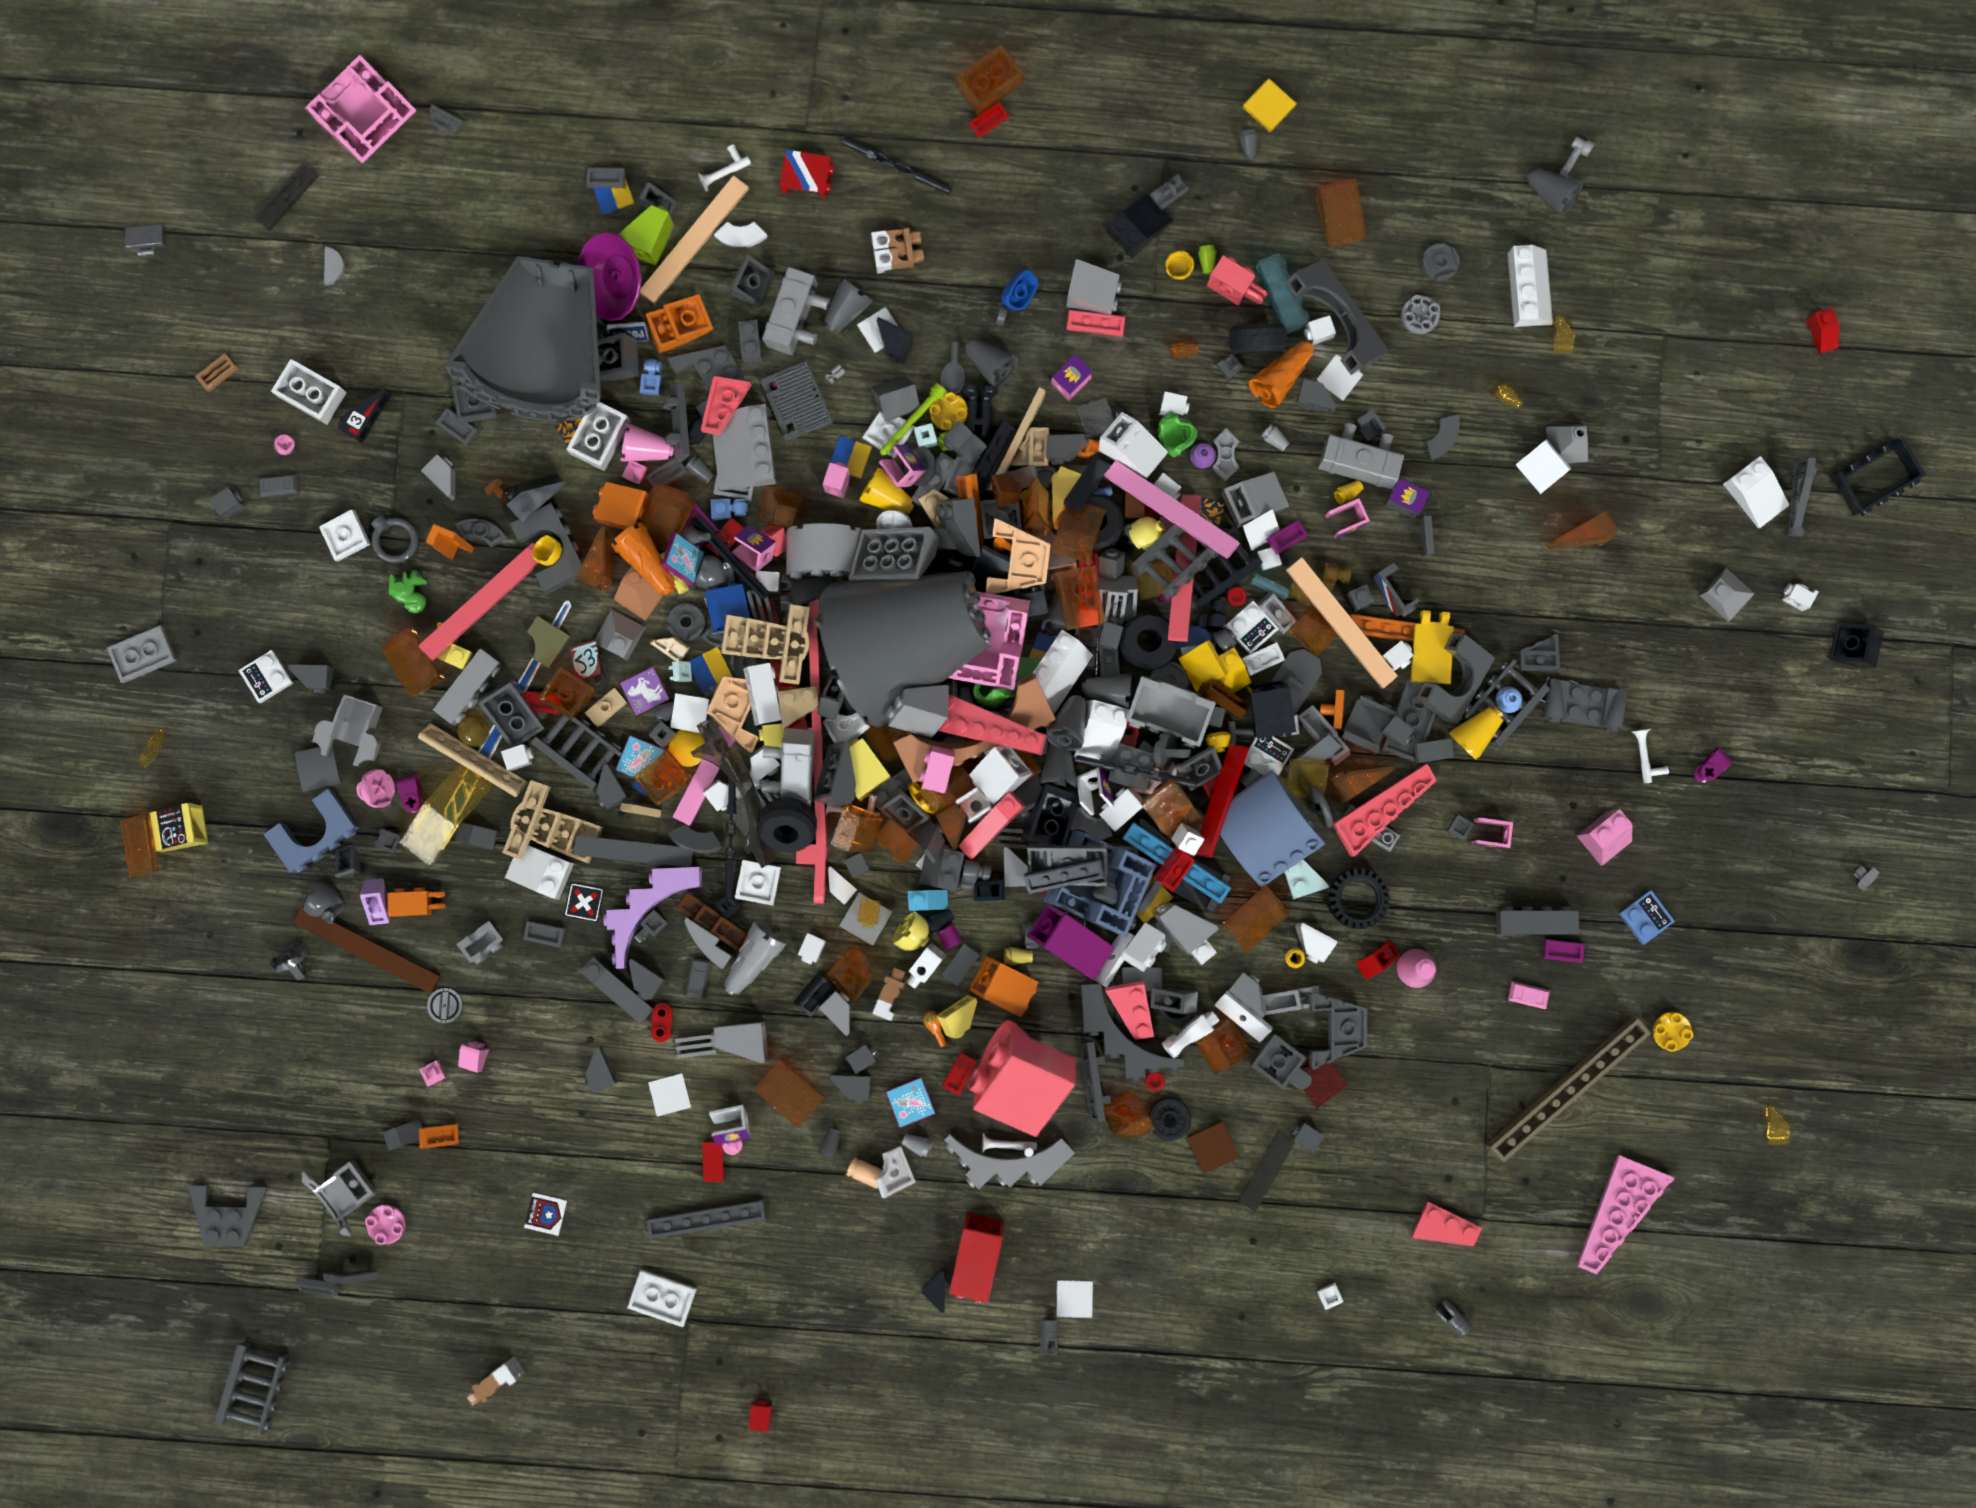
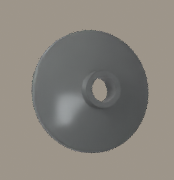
M921 447L915 448L912 451L926 471L913 485L923 486L933 478L936 462L931 451ZM904 464V472L906 475L909 472V469Z

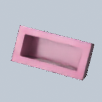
M840 462L829 464L823 481L825 493L844 498L851 478L849 469L846 468L845 464Z
M932 746L931 752L927 751L924 761L928 763L926 770L922 769L920 781H923L922 788L945 793L955 751Z

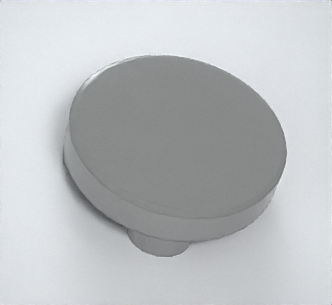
M1413 296L1405 303L1401 311L1403 325L1414 334H1426L1432 331L1440 319L1439 304L1426 296Z

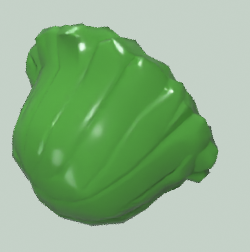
M1168 412L1162 417L1157 430L1160 444L1168 451L1167 454L1172 457L1181 455V451L1190 447L1195 442L1198 434L1197 429L1190 420L1180 418L1173 412Z
M975 683L973 695L983 707L997 709L1007 698L1014 697L1015 691Z

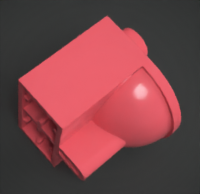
M1010 1020L1004 1021L990 1038L979 1066L970 1078L968 1089L974 1092L973 1110L1036 1137L1075 1086V1058L1030 1038L1023 1029L1018 1027L1017 1023Z

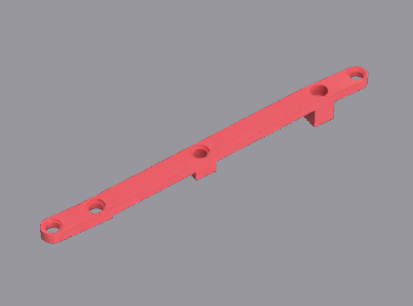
M819 598L809 602V648L807 652L810 658V686H817L818 699L820 701L819 628L814 623V619L820 616L818 614ZM818 708L811 712L812 728H808V730H814L815 741L813 761L814 796L824 762L822 716L817 714ZM815 801V814L817 818L816 845H809L801 851H796V864L815 865L814 904H824L827 866L826 804Z

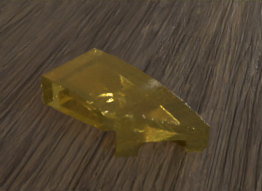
M1557 315L1552 351L1573 354L1575 333L1564 319Z
M162 730L157 731L148 738L147 747L140 754L138 765L144 769L154 761L160 750L165 734Z
M1767 1105L1765 1118L1768 1122L1767 1142L1769 1145L1789 1144L1790 1125L1772 1106Z

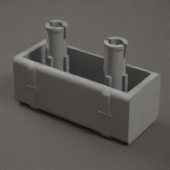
M788 267L785 277L782 279V285L769 321L765 326L766 329L762 339L766 347L793 355L798 340L812 345L815 344L817 333L803 330V326L811 305L827 310L830 298L815 294L818 284L814 275Z
M1345 423L1342 437L1332 434L1328 436L1323 447L1318 469L1392 489L1397 483L1404 455L1390 451L1393 440L1392 435L1382 434L1379 448L1353 441L1357 426L1351 423Z
M786 728L781 747L764 745L763 758L781 759L780 782L763 780V793H780V798H797L808 804L811 808L814 790V730Z

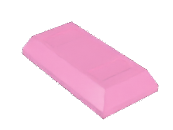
M1512 981L1508 1000L1546 1009L1550 990Z

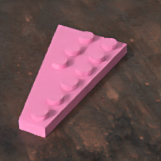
M1617 1155L1576 1266L1597 1274L1610 1259L1615 1249L1623 1243L1624 1238L1636 1227L1650 1210L1654 1201L1663 1194V1190L1675 1178Z

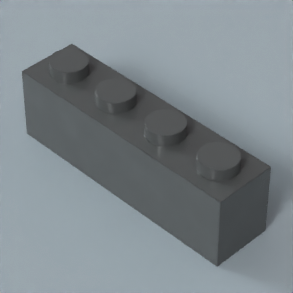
M1502 907V911H1496V934H1579V911H1572V907H1560V911H1553V907H1541V911H1533V907H1521V911H1514V907Z

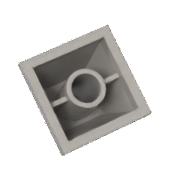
M1585 424L1546 427L1548 442L1566 463L1588 462V437Z

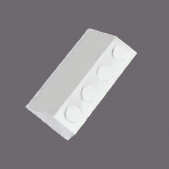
M1534 245L1513 246L1508 252L1514 327L1552 325L1546 250Z
M1061 630L1033 672V674L1036 673L1054 713L1093 657V654L1078 639L1064 630Z

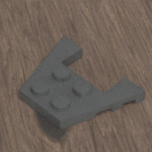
M726 346L667 358L676 375L695 366L709 392L714 376L745 380ZM708 400L696 406L702 418L704 417Z
M1309 992V1010H1329V1048L1309 1050V1068L1317 1069L1320 1065L1329 1064L1334 1059L1350 1055L1367 1047V1008Z
M189 1185V1192L204 1246H246L268 1186H249L247 1190V1207L208 1206L209 1185Z

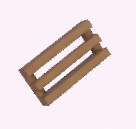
M224 353L195 377L210 392L239 368ZM225 360L227 361V362H226L224 365H222L219 369H216L214 372H212L215 368H217V367H218L220 364H222ZM212 372V374L209 377L203 380L205 376Z

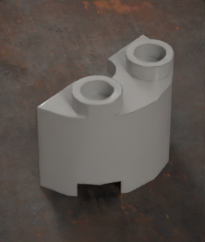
M488 921L456 945L470 963L475 962L478 965L486 959L485 955L489 952L495 953L502 948L501 942L503 939L490 921Z

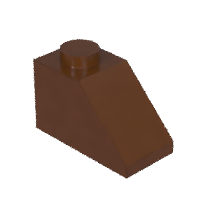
M991 476L992 493L998 509L1020 501L1022 488L1019 482H1015L1013 476Z

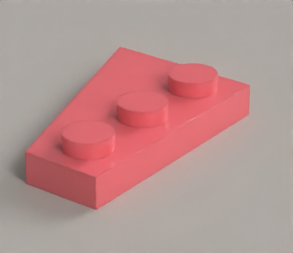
M714 376L701 431L721 435L750 389L751 382Z
M1144 981L1106 987L1107 995L1134 1040L1154 1037Z
M1427 1201L1411 1238L1474 1246L1482 1228Z

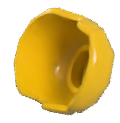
M1175 251L1166 260V271L1173 279L1184 280L1194 270L1193 258L1186 251Z
M545 535L534 545L532 557L542 565H553L561 557V544L555 538Z

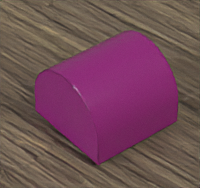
M954 924L937 933L945 950L963 941Z

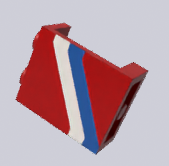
M786 150L780 180L781 193L789 194L790 189L820 193L822 199L826 200L827 193L830 194L831 191L829 178L830 175L833 176L834 164H832L831 157Z

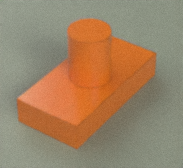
M1336 690L1335 704H1321L1320 707L1321 715L1334 716L1335 731H1342L1344 690Z
M458 1124L419 1128L420 1149L459 1144Z

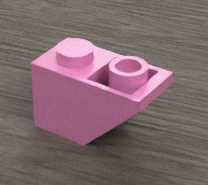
M478 1041L462 1044L458 1066L474 1072H481L489 1049L484 1047V1043Z

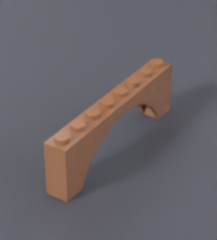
M1036 673L1017 681L1016 697L1005 717L1034 731L1035 728L1049 726L1053 723V720H1056L1055 713ZM908 731L893 737V743L913 783L917 781L923 782L920 781L922 769L926 770L928 763L924 762L927 751L931 752L932 746L955 751L952 764L954 767L963 764L964 760L968 758H977L982 755V752L988 749L991 751L994 747L1000 746L974 739L960 743H944L930 740Z

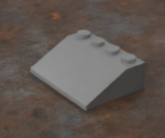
M766 405L746 406L737 409L722 434H713L719 491L776 484Z
M931 527L862 530L849 580L920 579L936 556L940 539Z

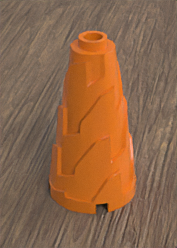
M1300 341L1277 360L1275 359L1266 368L1260 370L1249 381V388L1256 398L1260 395L1263 398L1260 401L1262 404L1270 408L1278 407L1286 397L1287 392L1295 384L1297 377L1306 368L1305 365L1313 355V345L1308 341Z
M641 522L637 523L639 527L637 529L633 525L614 539L617 544L611 543L612 548L644 577L657 593L669 596L676 590L674 588L676 585L675 579L667 569L661 566L663 559L647 532L648 529Z

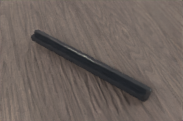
M695 515L690 520L695 529L702 533H710L711 539L708 541L709 544L762 600L766 599L770 594L769 591L698 515Z

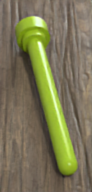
M936 383L931 388L930 396L880 449L881 455H886L936 399H943L947 392L940 384Z

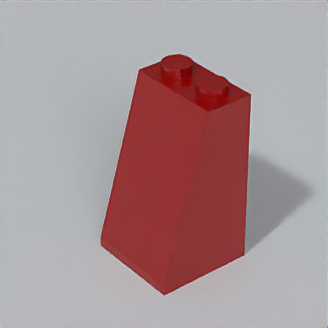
M966 1213L949 1294L956 1298H969L978 1303H988L1002 1243L1005 1221Z

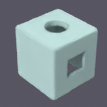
M932 423L914 428L918 448L927 449L937 446Z

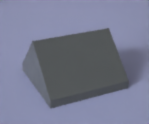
M746 254L730 288L733 297L760 307L775 273Z
M907 376L871 387L885 422L913 413L920 407L915 384Z
M899 786L879 807V810L906 834L930 818L928 812L917 805Z

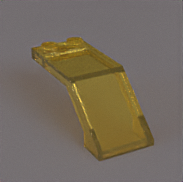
M460 764L424 802L400 841V845L431 867L443 854L444 847L458 825L494 787V784Z

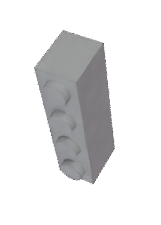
M479 649L433 711L452 725L456 726L462 723L466 717L465 713L469 708L472 709L476 705L478 696L486 692L490 686L489 682L493 677L496 678L500 674L503 664L484 650Z

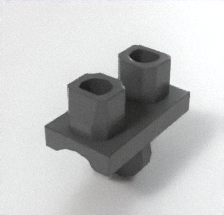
M1177 174L1151 193L1150 196L1159 208L1163 210L1189 191V188Z

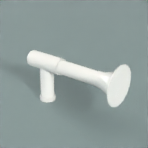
M730 145L727 148L735 161L734 163L709 175L698 173L699 179L706 191H708L707 188L713 181L751 164L748 157L741 159L735 145Z
M1651 729L1630 731L1638 739L1643 783H1651L1652 776L1669 774L1667 766L1650 769L1646 736Z
M983 1133L981 1149L982 1154L989 1148L1024 1150L1025 1155L1030 1157L1033 1155V1151L1037 1150V1142L992 1140Z

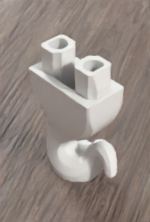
M1213 1011L1207 1012L1204 1015H1196L1181 1029L1178 1035H1171L1162 1045L1166 1052L1172 1058H1175L1185 1046L1213 1031L1212 1026L1219 1022V1019Z

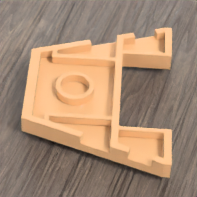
M994 519L992 537L1012 539L1008 579L987 577L985 593L995 594L1045 584L1051 544L1003 521Z
M723 676L706 713L747 752L752 753L759 737L742 729V725L751 708L746 680Z

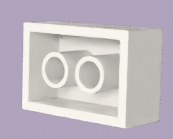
M290 359L271 390L277 397L326 425L347 393L340 386Z
M599 402L594 411L582 418L566 450L572 456L605 471L627 429L626 423L631 421L627 415Z

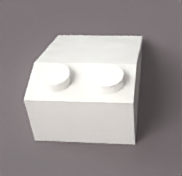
M1761 456L1723 483L1758 529L1789 506L1773 471Z
M1096 700L1086 701L1084 744L1081 749L1075 751L1074 758L1076 755L1108 760L1102 758L1101 755L1113 757L1116 754L1126 728V719L1130 710Z
M528 845L523 860L513 857L505 878L553 899H560L574 863Z

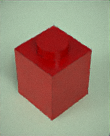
M756 1399V1401L752 1402L749 1430L769 1431L773 1403H768L766 1399Z

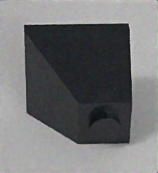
M878 317L876 320L877 331L886 356L894 363L900 362L903 364L913 345V333Z

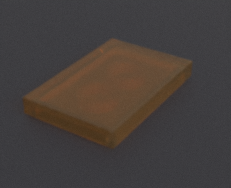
M1171 779L1140 803L1174 845L1175 843L1171 838L1181 823L1196 829L1204 821Z
M150 813L120 821L129 878H136L159 871Z

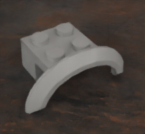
M355 1161L348 1162L322 1185L310 1174L303 1172L302 1182L304 1185L311 1189L335 1220L339 1232L342 1235L350 1236L352 1231L345 1217L375 1195L377 1190Z

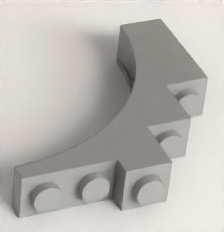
M951 1133L944 1138L946 1142L944 1146L951 1153L955 1151L959 1156L958 1161L965 1168L967 1166L970 1168L965 1173L967 1176L965 1180L972 1188L976 1186L978 1189L995 1174L998 1175L996 1179L1003 1186L1007 1184L1010 1188L1026 1172L1029 1173L1027 1177L1034 1185L1038 1183L1041 1186L1075 1154L1073 1149L1061 1137L1048 1147L1033 1153L1030 1157L1022 1156L1016 1158L984 1155L965 1146Z

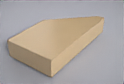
M675 636L656 639L650 643L674 661H682L690 649V646Z
M621 803L620 810L624 812L658 818L661 816V810Z

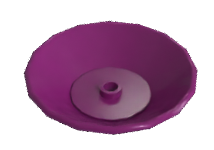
M611 232L595 234L584 244L578 257L577 265L593 268L596 317L607 321L623 319L634 309L640 296L642 277L639 260L632 246L620 235Z

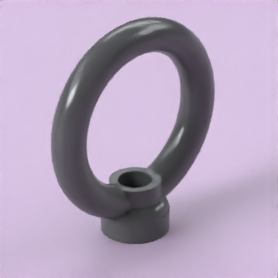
M383 515L372 522L371 525L374 528L372 546L375 553L381 559L390 563H400L413 556L418 547V534L410 522L402 518L386 519ZM392 525L402 526L410 534V546L401 555L387 554L380 546L381 533Z
M1313 784L1309 787L1312 801L1309 805V811L1313 815L1318 816L1324 827L1331 828L1333 826V818L1328 803L1320 788ZM1316 804H1320V811L1315 809Z

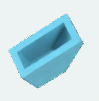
M947 890L908 891L909 911L948 909Z

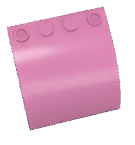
M361 55L305 108L361 163L374 153L416 112V109L388 81L386 82Z
M978 592L981 599L978 603L979 610L982 609L985 613V625L991 634V646L948 678L1014 690L1030 601Z

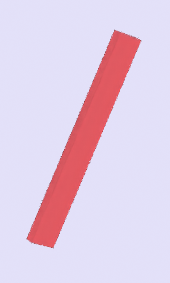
M1182 495L1181 503L1200 515L1201 496ZM1184 533L1180 537V541L1196 554L1197 540L1189 533ZM1176 550L1175 562L1185 570L1192 561L1181 551ZM1174 572L1175 580L1179 576L1176 572ZM1194 577L1188 584H1184L1178 594L1172 598L1168 631L1169 641L1188 642Z
M532 542L418 647L432 661L437 658L540 564L532 557V550L535 544Z

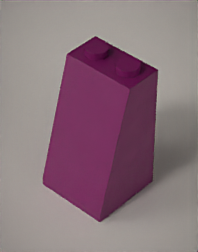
M1048 903L1027 934L1028 938L1092 980L1100 973L1101 968L1115 948Z

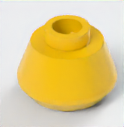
M1228 732L1211 733L1206 736L1205 742L1208 746H1214L1216 753L1226 752L1225 748L1229 747L1231 735Z

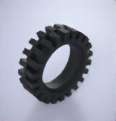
M1356 868L1339 874L1333 880V884L1329 887L1330 891L1327 895L1329 901L1327 902L1328 906H1330L1331 914L1335 916L1334 918L1340 924L1349 928L1365 929L1374 926L1382 920L1390 906L1388 904L1390 900L1388 892L1390 891L1389 888H1386V882L1380 878L1381 876L1371 870ZM1357 880L1368 883L1376 895L1375 907L1368 915L1363 917L1349 914L1341 902L1343 889L1350 882Z

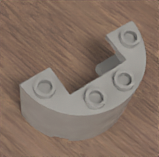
M828 523L803 524L801 529H798V526L788 528L786 575H790V578L800 579L802 576H806V572L811 573L812 576H822L823 573H830V576H842V573H844V577L849 579L862 529L855 527V530H850L849 525Z
M1142 676L1126 721L1130 722L1129 725L1138 729L1146 725L1149 726L1148 730L1160 733V731L1173 734L1177 740L1178 737L1182 738V741H1185L1184 745L1188 747H1200L1216 702L1209 698H1202V695L1161 680L1154 681L1152 680L1153 678Z

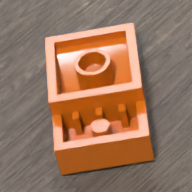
M699 294L663 305L662 309L645 314V322L658 354L688 343L713 330Z

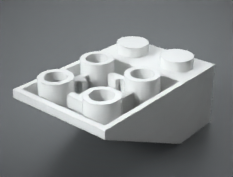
M1123 412L1120 413L1100 437V452L1115 461L1117 460L1146 479L1168 453L1137 420Z

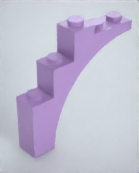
M701 867L652 869V873L649 874V883L653 885V888L630 889L629 894L626 895L627 906L630 905V909L606 910L603 918L604 926H607V930H615V933L612 934V945H615L612 961L613 965H616V969L627 968L628 951L632 937L639 923L654 906L677 892L702 887Z

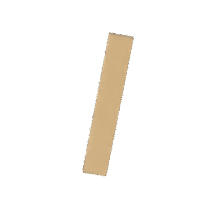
M1039 387L996 475L1008 472L1011 462L1014 460L1045 397L1046 392L1044 389ZM992 483L989 487V493L993 494Z
M430 723L419 733V739L514 797H517L526 788L527 781Z

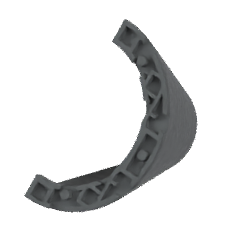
M517 256L447 360L445 367L451 378L459 380L461 382L460 387L483 403L500 410L501 406L511 409V414L528 419L557 421L558 417H567V421L582 418L594 411L597 403L600 401L601 384L593 268L585 265H571L566 262L561 263V265H554L552 261L547 259L540 260L528 256Z
M970 571L922 575L920 579L837 581L824 588L818 610L819 615L823 614V623L819 625L824 651L831 670L836 669L838 677L841 679L836 682L842 693L859 716L867 717L869 724L878 728L886 725L889 722L887 717L888 708L893 706L897 696H900L905 689L938 686L991 646V634L985 625L986 616L984 611L978 608V603L981 599L974 586L975 577Z

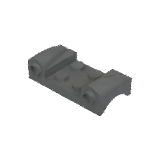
M1557 679L1547 680V686L1550 690L1547 692L1542 718L1549 719L1548 721L1553 723L1563 721L1605 728L1608 732H1618V730L1623 728L1628 691L1570 683V681Z
M1048 843L1028 844L1029 872L1101 858L1105 878L1074 885L1107 886V843H1088L1087 846H1049Z

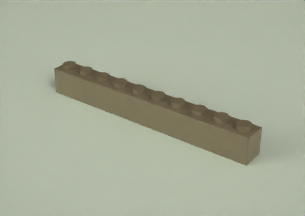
M1630 1018L1485 1146L1497 1160L1504 1163L1651 1034L1638 1018Z

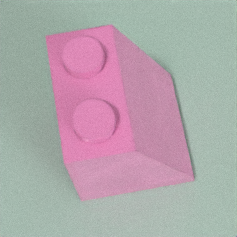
M1620 809L1607 811L1580 832L1577 837L1597 862L1603 866L1632 842V823Z

